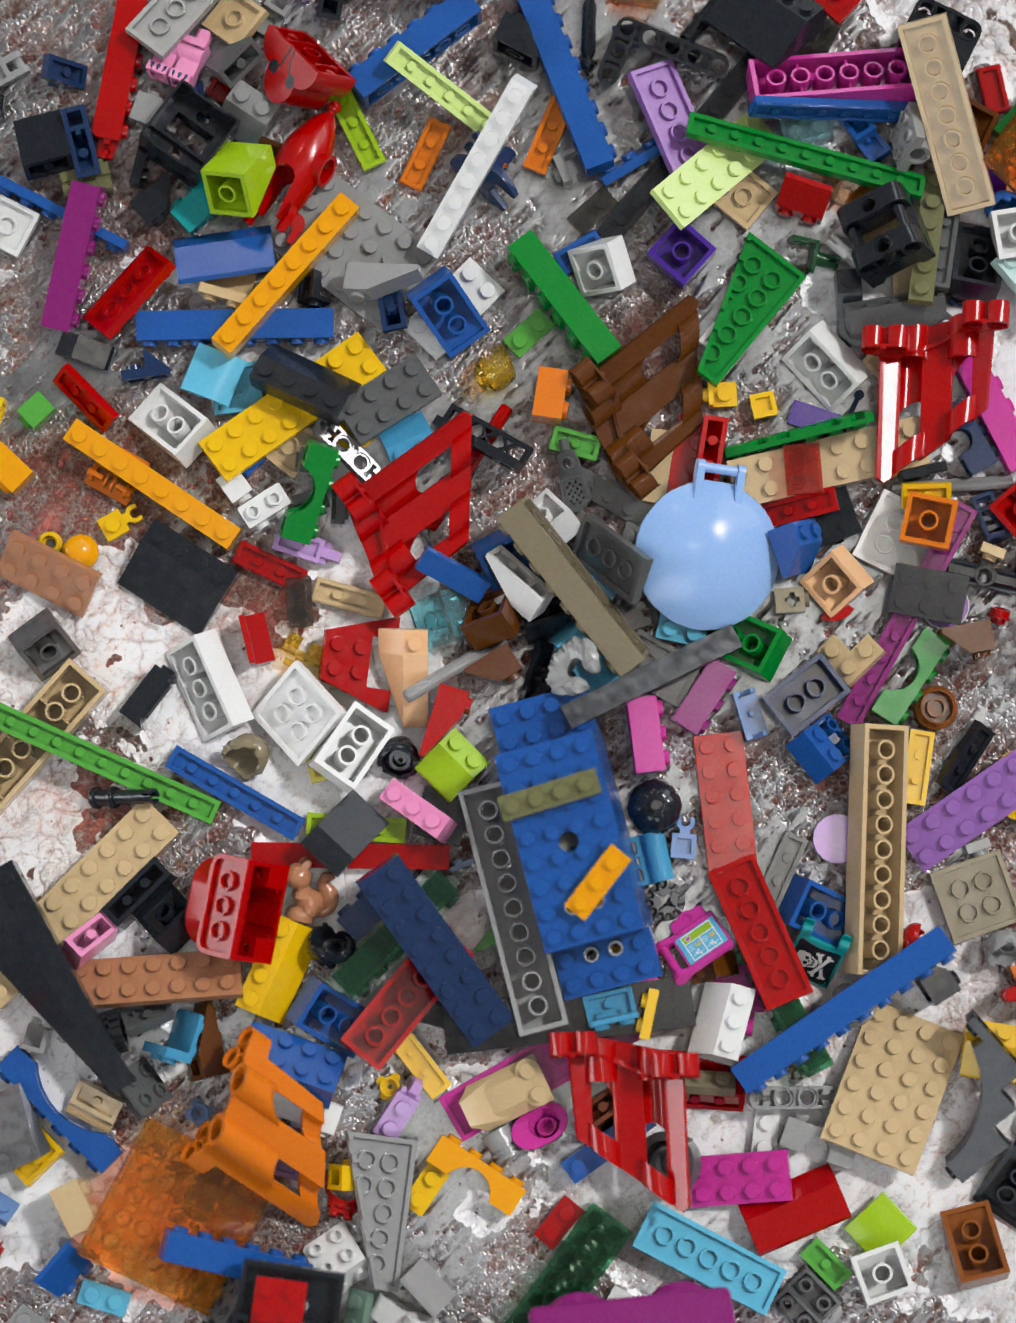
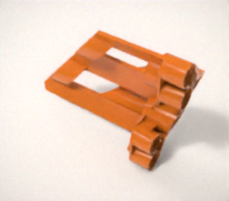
M248 1026L239 1035L238 1046L229 1049L223 1058V1066L232 1072L229 1084L232 1095L224 1113L216 1114L211 1122L205 1121L198 1128L195 1142H190L184 1147L180 1159L200 1174H204L216 1166L305 1226H316L320 1217L317 1197L319 1187L324 1189L326 1151L322 1149L320 1136L321 1127L325 1124L323 1102L267 1058L272 1044L271 1039L252 1026ZM275 1091L302 1109V1135L278 1119L273 1102ZM279 1159L299 1172L298 1195L274 1180V1172Z

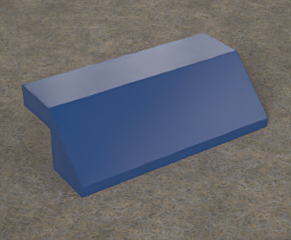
M271 225L174 239V255L179 285L271 271L276 265Z

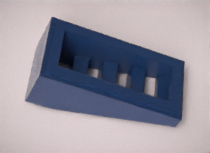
M993 489L970 497L969 500L972 508L978 511L976 519L985 542L995 545L1010 539L1011 532L994 513L982 516L983 513L991 511L988 507L991 504L981 508L978 507V504L989 500L993 503L996 500ZM996 519H998L999 521L998 523L986 526V523L994 521ZM1002 529L1001 531H998V532H996V533L990 534V532H993V531Z

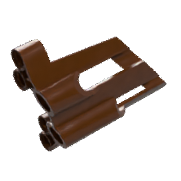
M690 295L686 296L598 368L586 356L568 371L581 395V406L584 415L600 441L611 472L639 500L644 499L660 486L650 472L703 423L701 410L702 381L701 376L697 374L699 317L697 299ZM678 331L680 338L679 356L651 379H646L642 374L644 358ZM681 394L683 403L682 419L652 443L651 439L643 431L646 424L654 415Z

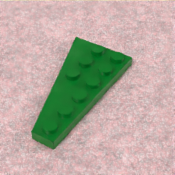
M861 410L724 447V455L726 458L731 457V460L746 457L745 453L755 451V454L770 451L769 447L779 445V448L794 445L793 441L801 439L805 443L820 439L819 435L825 433L827 436L844 433L843 429L849 427L853 430L868 426L867 423L875 421L873 411Z

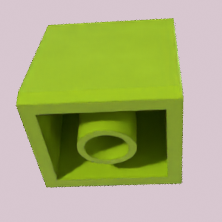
M228 141L200 170L210 214L255 217L276 168L271 145Z

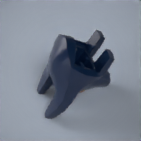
M477 130L472 135L475 141L481 133L480 130ZM469 141L465 144L464 149L469 153L474 143ZM506 146L502 148L479 189V192L490 203L503 212L508 208V205L498 193L496 185L501 187L511 198L514 199L518 196L515 185L506 173L507 167L517 154L511 147ZM457 154L451 159L450 165L456 175L468 155Z

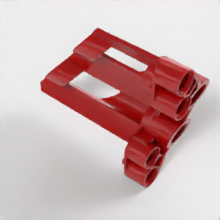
M462 411L362 484L352 471H349L331 484L336 494L347 507L355 530L366 552L374 575L368 581L395 619L416 605L408 591L428 576L415 569V563L419 558L415 559L410 552L418 534L450 511L449 536L434 546L433 549L451 557L469 543L472 414ZM451 447V472L424 492H419L416 487L418 470Z
M597 1031L549 1033L550 1058H568L576 1138L610 1163L633 1176L646 1188L682 1213L690 1209L685 1079L700 1078L699 1053H672L598 1037ZM591 1082H605L613 1097L615 1139L593 1125ZM648 1123H657L666 1131L668 1177L657 1171L647 1162L646 1125Z

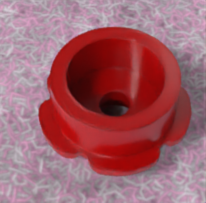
M991 606L990 613H987V616L991 617L990 621L995 624L1004 625L1005 621L1011 620L1009 618L1010 610Z

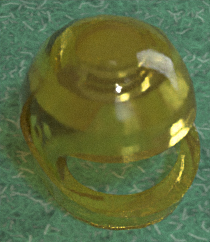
M502 344L493 346L491 358L485 359L482 355L474 366L473 374L476 383L488 392H499L508 387L517 378L513 363Z

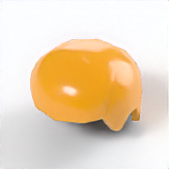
M76 534L69 537L61 549V553L91 568L97 562L100 554L98 544L91 536L86 534Z

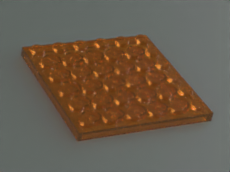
M148 1116L79 1244L76 1253L209 1316V1308L214 1306L215 1302L213 1301L219 1297L223 1283L226 1284L227 1276L162 1261L158 1257L165 1227L173 1229L174 1225H180L189 1228V1233L197 1234L198 1230L213 1234L212 1238L221 1240L222 1236L230 1237L237 1240L236 1244L245 1246L269 1201L216 1166L208 1172L200 1174L182 1162L180 1159L182 1150L188 1143L195 1142V1139Z

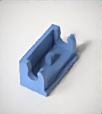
M751 687L747 690L732 693L731 697L745 742L768 736L769 733L755 688Z

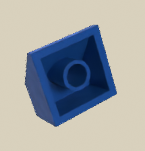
M815 518L791 522L767 531L783 578L804 574L811 570L823 541L820 525L816 522Z
M72 1237L64 1243L33 1281L58 1298L64 1293L69 1296L78 1285L74 1281L79 1275L82 1274L85 1277L93 1268L94 1264L91 1261L95 1256Z

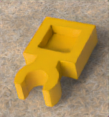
M136 504L129 505L124 514H121L120 510L116 509L97 520L109 543L130 532L128 524H137L143 521L142 515L137 518L131 517V512L138 508Z

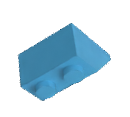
M422 411L384 431L379 435V438L390 462H393L432 434V431Z

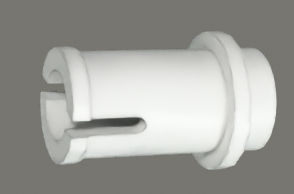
M177 1060L176 1065L170 1063L164 1067L161 1065L157 1073L164 1084L168 1081L171 1083L172 1078L188 1069L187 1063Z

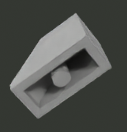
M148 89L145 92L138 90L129 116L131 123L145 127L164 103L162 98L159 97L160 94ZM173 124L167 133L177 138L179 133L175 124Z

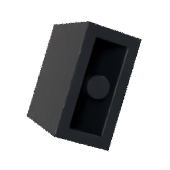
M61 109L13 121L21 163L28 181L75 169L60 112Z

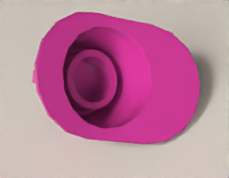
M548 1102L524 1114L515 1121L512 1127L511 1136L514 1143L520 1148L535 1150L546 1144L556 1142L567 1127V1112L560 1104Z

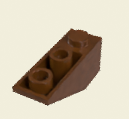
M212 1000L195 1003L193 1012L204 1016V1028L198 1037L196 1054L192 1058L191 1064L187 1063L191 1082L229 1073L228 1069L222 1064L225 1054Z

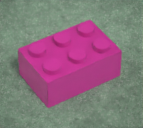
M656 695L638 697L625 704L634 776L661 773L666 770V766L670 765L669 752L663 749V742L667 740L665 725L660 726L659 719L663 715L662 700L657 701Z

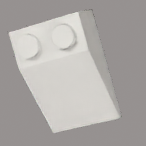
M161 382L128 418L130 422L186 469L203 451L198 442L216 430L207 417Z

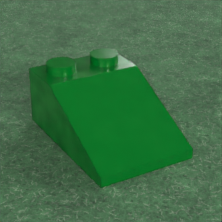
M748 616L744 620L732 625L743 646L719 659L770 683L792 639L784 630ZM720 629L707 630L706 636L709 635V634H712V633H714V632H716V631H718V630H720Z

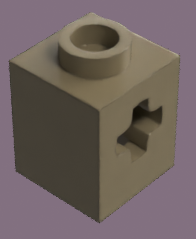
M804 586L778 588L772 591L774 616L805 613L806 607H810L809 593L804 592ZM789 595H792L793 599L798 600L793 607H791L790 603L785 602Z

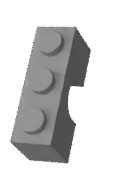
M794 1113L793 1117L787 1115L777 1144L803 1153L805 1145L810 1139L820 1137L824 1123L818 1121L817 1125L807 1122L808 1117L797 1113ZM825 1141L827 1144V1154L824 1160L850 1170L856 1153Z

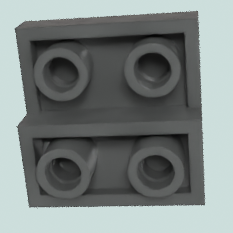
M807 1264L775 1295L771 1304L790 1323H823L824 1319L842 1304L843 1299Z

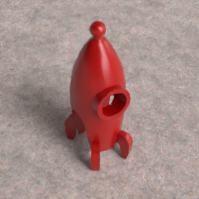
M337 100L330 101L327 105V112L320 113L307 120L294 130L281 145L274 156L276 168L254 218H244L243 221L246 224L252 226L258 215L263 217L283 188L291 184L276 215L279 222L275 229L284 233L291 226L289 235L285 240L289 245L302 233L305 227V219L299 214L300 210L308 202L316 188L325 187L335 173L337 160L333 156L336 138L334 115L341 111V104Z

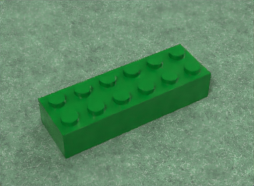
M529 230L507 247L508 265L515 273L517 271L520 272L523 278L521 281L529 292L533 290L537 294L538 299L536 300L544 311L549 310L551 312L552 322L559 330L564 329L568 336L566 339L574 350L578 348L581 351V359L588 356L598 368L621 350L620 343L532 230Z

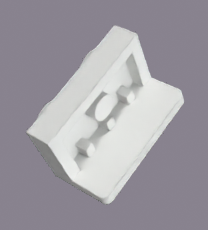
M276 483L239 506L238 511L251 532L257 530L259 533L270 526L269 521L276 517L282 519L285 509L292 508L293 504L280 483Z

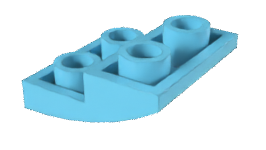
M198 343L180 389L228 407L247 361L236 356L230 360L218 349Z

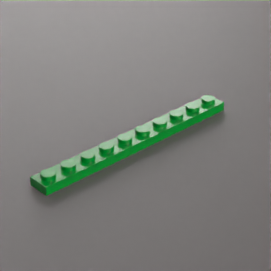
M692 111L688 116L684 135L686 138L873 189L890 181H898L915 200L920 201L923 197L925 175L911 171H897L896 167Z

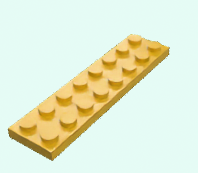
M356 332L315 361L360 383L362 386L387 371L359 332ZM267 394L198 442V445L228 484L314 424L319 418Z

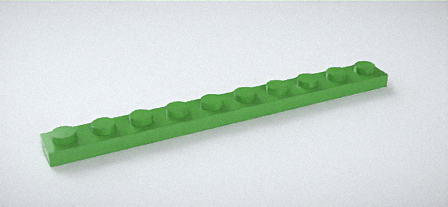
M0 702L1 731L128 788H156L159 792V797H152L153 799H159L160 802L209 824L212 823L221 804L220 800Z

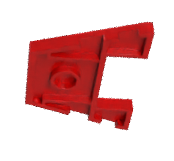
M401 617L324 630L318 679L376 708L382 713H388L391 691L367 687L373 636L378 637V628H399Z

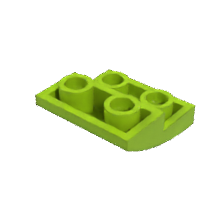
M883 1191L868 1203L863 1211L848 1222L844 1229L867 1252L894 1241H898L899 1246H901L917 1230V1227Z

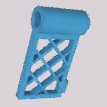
M650 832L630 838L631 843H636L638 852L635 858L637 860L639 856L641 866L639 864L637 866L643 871V886L675 878L664 833L655 834ZM577 846L570 847L571 851H574Z

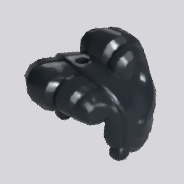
M395 736L390 738L380 751L377 758V766L382 767V772L393 777L396 776L397 779L401 780L408 779L418 773L414 769L420 761L418 750L410 738Z
M324 922L322 926L314 928L308 936V954L313 961L317 962L324 969L331 970L335 968L336 964L346 962L356 949V942L351 935L345 931L335 933L327 922Z

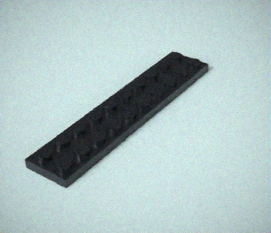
M673 978L635 982L620 986L631 985L636 1009L641 1018H643L645 1009L640 1007L643 992L648 993L649 988L659 990L651 1031L696 1026L690 979L681 986L677 985ZM561 991L569 1025L520 1037L516 1020L514 1019L473 1048L448 1011L441 1005L447 1055L549 1043V1033L595 1031V1029L588 1026L582 997L565 1001L563 991ZM510 997L501 998L514 1016ZM638 1017L634 1018L635 1023L620 1026L619 1021L609 1023L610 1028L597 1031V1036L606 1037L638 1033L635 1032Z

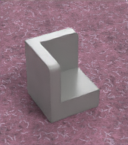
M28 1023L24 1041L20 1043L19 1048L47 1054L54 1029Z

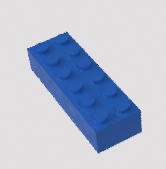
M445 0L440 5L438 3L432 5L426 11L427 14L420 20L418 18L412 20L406 26L407 29L401 34L397 32L387 40L388 44L384 47L373 49L367 55L368 59L364 62L353 64L348 69V72L356 79L351 91L364 108H369L406 80L404 76L383 61L397 41L403 43L429 63L482 23V9L476 1Z

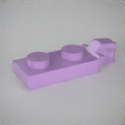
M277 532L272 547L274 551L318 565H326L327 560L340 564L342 558L341 552L331 550V543L318 537L311 539L310 545L282 538Z
M413 1076L407 1087L402 1085L396 1089L372 1128L374 1133L380 1136L398 1138L420 1103L422 1095L419 1092L423 1087V1080Z

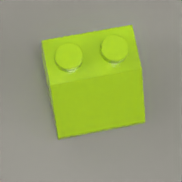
M454 728L414 769L450 803L458 796L459 791H463L483 772L490 762Z

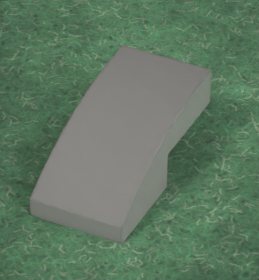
M266 0L264 9L270 15L255 34L264 39L269 24L282 27L297 0Z

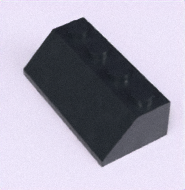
M275 343L260 355L249 375L252 387L337 427H340L362 386L346 376Z

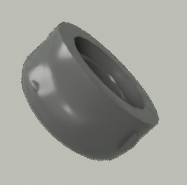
M659 1131L646 1138L647 1162L657 1171L668 1177L663 1168V1159L667 1153L666 1131ZM688 1137L689 1181L691 1189L700 1175L702 1161L698 1147L693 1142V1139Z

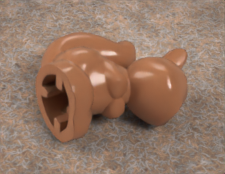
M302 857L298 863L290 865L287 885L295 889L292 891L294 905L287 907L284 915L294 921L312 924L314 918L326 917L335 911L339 902V893L331 883L335 879V875L330 871L323 872L320 875L317 883L318 890L310 887L312 879L310 868L312 862L308 857Z

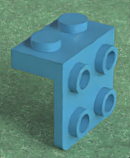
M631 985L582 996L588 1026L590 1028L594 1027L595 1031L609 1029V1023L618 1021L620 1026L635 1023L634 1018L639 1017Z
M178 1009L167 1046L145 1041L142 1050L150 1052V1058L176 1065L178 1060L191 1064V1060L196 1054L199 1034L204 1028V1016Z

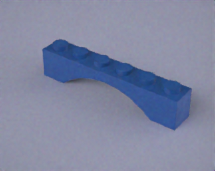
M17 1045L0 1062V1078L7 1084L10 1082L13 1085L20 1083L27 1099L35 1106L33 1111L41 1119L46 1117L52 1123L50 1128L59 1137L64 1135L70 1141L68 1146L77 1155L82 1153L88 1159L85 1163L92 1171L104 1173L126 1150L110 1134L82 1128L63 1116L51 1103L43 1088L38 1062L25 1049L19 1048L20 1045Z

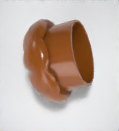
M930 686L923 689L921 698L914 704V714L918 722L931 730H941L950 726L958 713V703L953 693L942 686Z

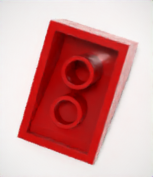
M440 683L420 749V758L424 759L463 719L464 714L469 715L473 701L469 698L468 691Z

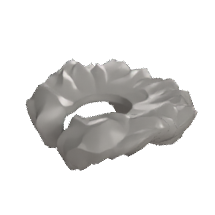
M573 636L567 643L562 644V648H559L557 653L553 654L551 665L548 666L549 672L545 679L547 684L551 686L552 693L576 696L590 689L586 680L580 677L569 676L576 667L578 659L582 661L584 669L589 673H600L599 654L595 644L590 639H581Z

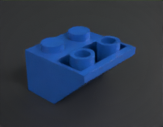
M828 712L786 745L816 785L850 759V738L847 737L837 721Z

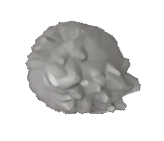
M1012 928L997 929L990 934L982 935L984 940L980 943L983 945L987 964L990 967L995 965L1002 966L1003 968L1011 966L1013 960H1016V931H1012Z

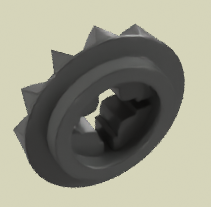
M661 881L654 884L648 890L646 903L650 914L654 918L669 921L682 913L685 906V896L677 884L670 881ZM672 892L670 901L675 907L666 905L659 910L661 900H659L656 894L665 897Z

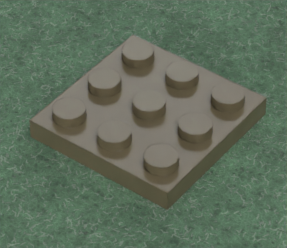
M1000 849L928 874L953 944L1016 923V893Z

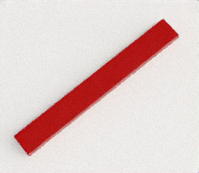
M251 842L252 859L290 866L293 863H298L302 857H308L312 862L311 868H326L301 843ZM369 844L348 867V869H373L391 855L397 853L408 869L449 870L450 845Z

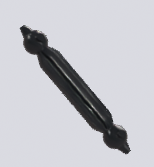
M585 0L583 4L581 53L584 58L580 65L586 77H589L591 71L597 66V61L592 59L596 49L597 3L595 0Z

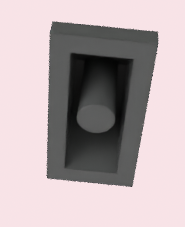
M247 37L222 47L205 66L218 82L232 89L265 56V53L252 37Z

